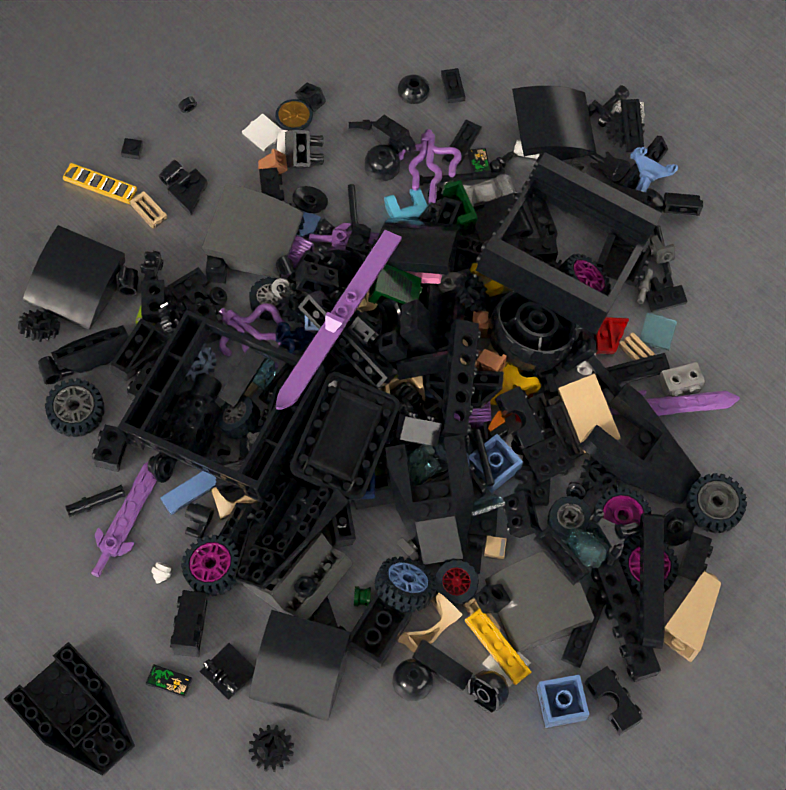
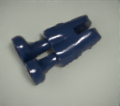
M279 322L276 327L275 337L276 342L280 343L279 346L293 354L294 351H300L308 345L318 331H305V327H298L295 331H290V326L287 322Z

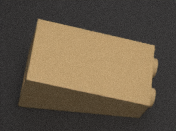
M595 374L558 388V394L561 397V401H564L580 443L595 425L600 426L616 440L621 439Z
M705 571L664 628V644L690 662L693 661L702 649L721 586V582L718 581L714 574Z

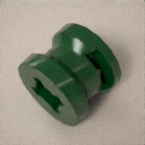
M355 586L354 606H368L371 597V587L361 589L359 586Z

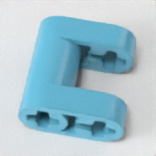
M420 187L417 191L409 190L413 205L400 209L394 194L384 197L385 206L390 218L419 220L418 217L428 206Z

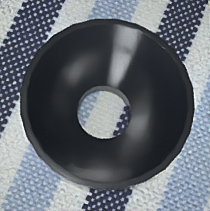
M407 75L399 82L398 94L406 103L419 104L429 96L430 88L428 81L420 75ZM411 81H417L419 83V86L412 87L409 85V83Z

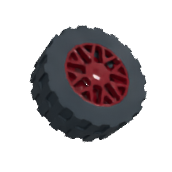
M462 560L445 562L439 567L434 579L436 581V594H442L454 606L463 605L470 601L476 594L479 584L478 574L473 566L471 567L469 563Z

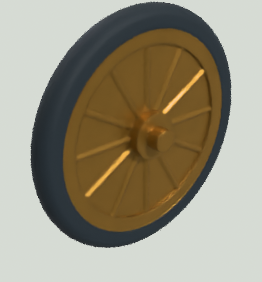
M290 99L278 106L275 118L278 125L284 130H304L312 122L313 113L310 106L304 101Z

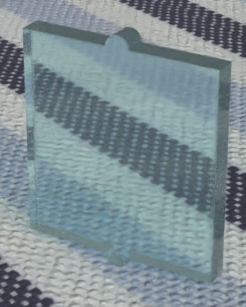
M647 313L640 340L644 344L652 346V348L657 347L669 351L677 321L664 318L663 315L657 316Z
M496 494L479 499L474 502L472 515L475 516L506 505L505 501Z

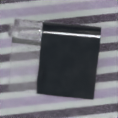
M501 174L494 179L465 188L478 217L475 231L481 241L491 239L495 228L501 227L499 223L502 217L508 216L506 212L511 204L515 205L514 199L518 193L509 175ZM523 206L501 240L514 235L518 239H523L533 234L534 230Z

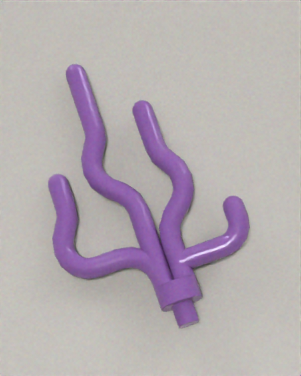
M427 129L421 135V143L415 145L417 148L415 151H420V153L410 162L409 172L413 176L412 189L417 191L419 189L420 174L416 166L427 155V167L435 173V177L430 183L429 203L436 204L437 185L442 180L443 173L439 166L433 162L434 153L454 155L449 165L450 177L456 175V166L461 161L462 155L455 147L435 146V135L432 133V130ZM404 149L398 153L400 161L404 159V154L407 152Z
M269 303L259 305L248 317H241L232 309L227 311L222 308L219 311V314L223 317L222 322L226 325L233 326L241 333L247 331L258 340L276 341L275 333H261L250 325L262 312L269 311L277 324L279 322H286L281 318L279 310ZM222 336L219 341V349L225 356L230 357L232 351L226 346L229 338ZM242 344L243 351L246 353L249 347ZM257 351L267 358L264 362L273 370L278 369V364L266 354Z

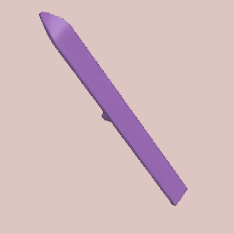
M384 230L331 313L327 312L325 322L280 389L277 396L276 409L282 410L290 407L299 399L400 243L401 236Z

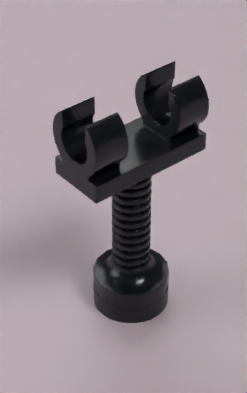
M620 85L615 89V95L603 106L594 100L588 105L589 116H592L595 112L600 114L601 117L598 124L601 127H605L606 123L609 122V117L613 116L608 110L619 100L629 97L628 89Z
M438 185L436 201L441 199L443 191ZM432 202L428 203V206L418 217V221L430 222L439 215L441 207Z

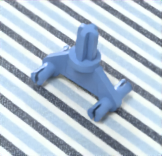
M639 147L634 149L630 157L636 161L640 172L639 177L641 179L636 190L646 192L650 183L656 179L673 175L678 170V166L668 164L664 167L644 156L647 153V148Z

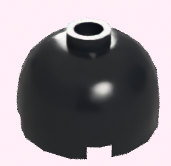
M377 145L368 151L365 157V171L369 177L374 180L388 181L393 179L399 172L400 158L397 151L391 146Z
M407 659L396 667L393 673V687L395 692L405 700L418 701L424 699L432 689L433 674L425 665L414 659Z
M483 670L474 675L467 684L469 694L473 693L477 699L474 702L484 711L492 713L494 710L498 711L507 701L509 695L508 684L504 676L495 671Z

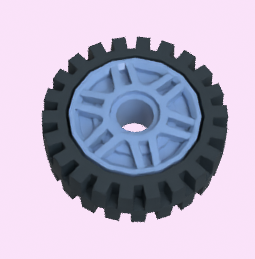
M401 556L398 559L397 557L388 558L382 563L374 581L375 590H378L377 594L382 596L384 602L388 600V605L392 606L394 604L398 610L402 607L403 611L406 612L409 609L411 612H415L416 609L421 611L429 605L436 590L434 575H430L431 571L429 569L425 570L426 566L423 564L419 566L418 561L411 562V558L407 557L406 560Z

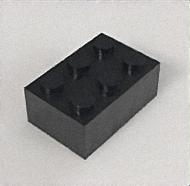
M376 592L351 631V640L347 651L380 670L411 620L412 612L409 610L408 612L403 611L402 607L398 610L394 604L392 606L388 605L389 601L384 602L382 596H379Z

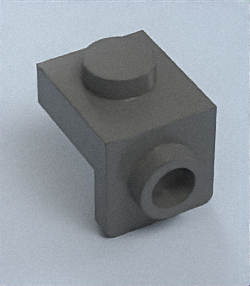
M657 235L650 237V244L648 245L650 249L649 254L653 255L657 264L675 259L674 244L663 246Z

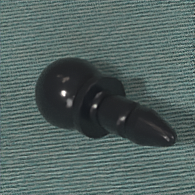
M514 151L508 152L503 157H497L496 160H492L489 163L491 171L499 172L505 168L506 163L513 158Z

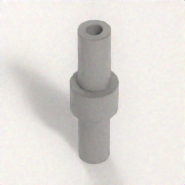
M651 269L646 270L644 279L640 282V291L637 298V303L639 304L644 303L646 294L650 291V280L653 275V270Z

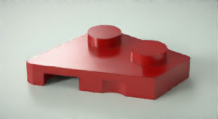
M605 318L597 334H594V339L597 341L596 354H615L629 318Z

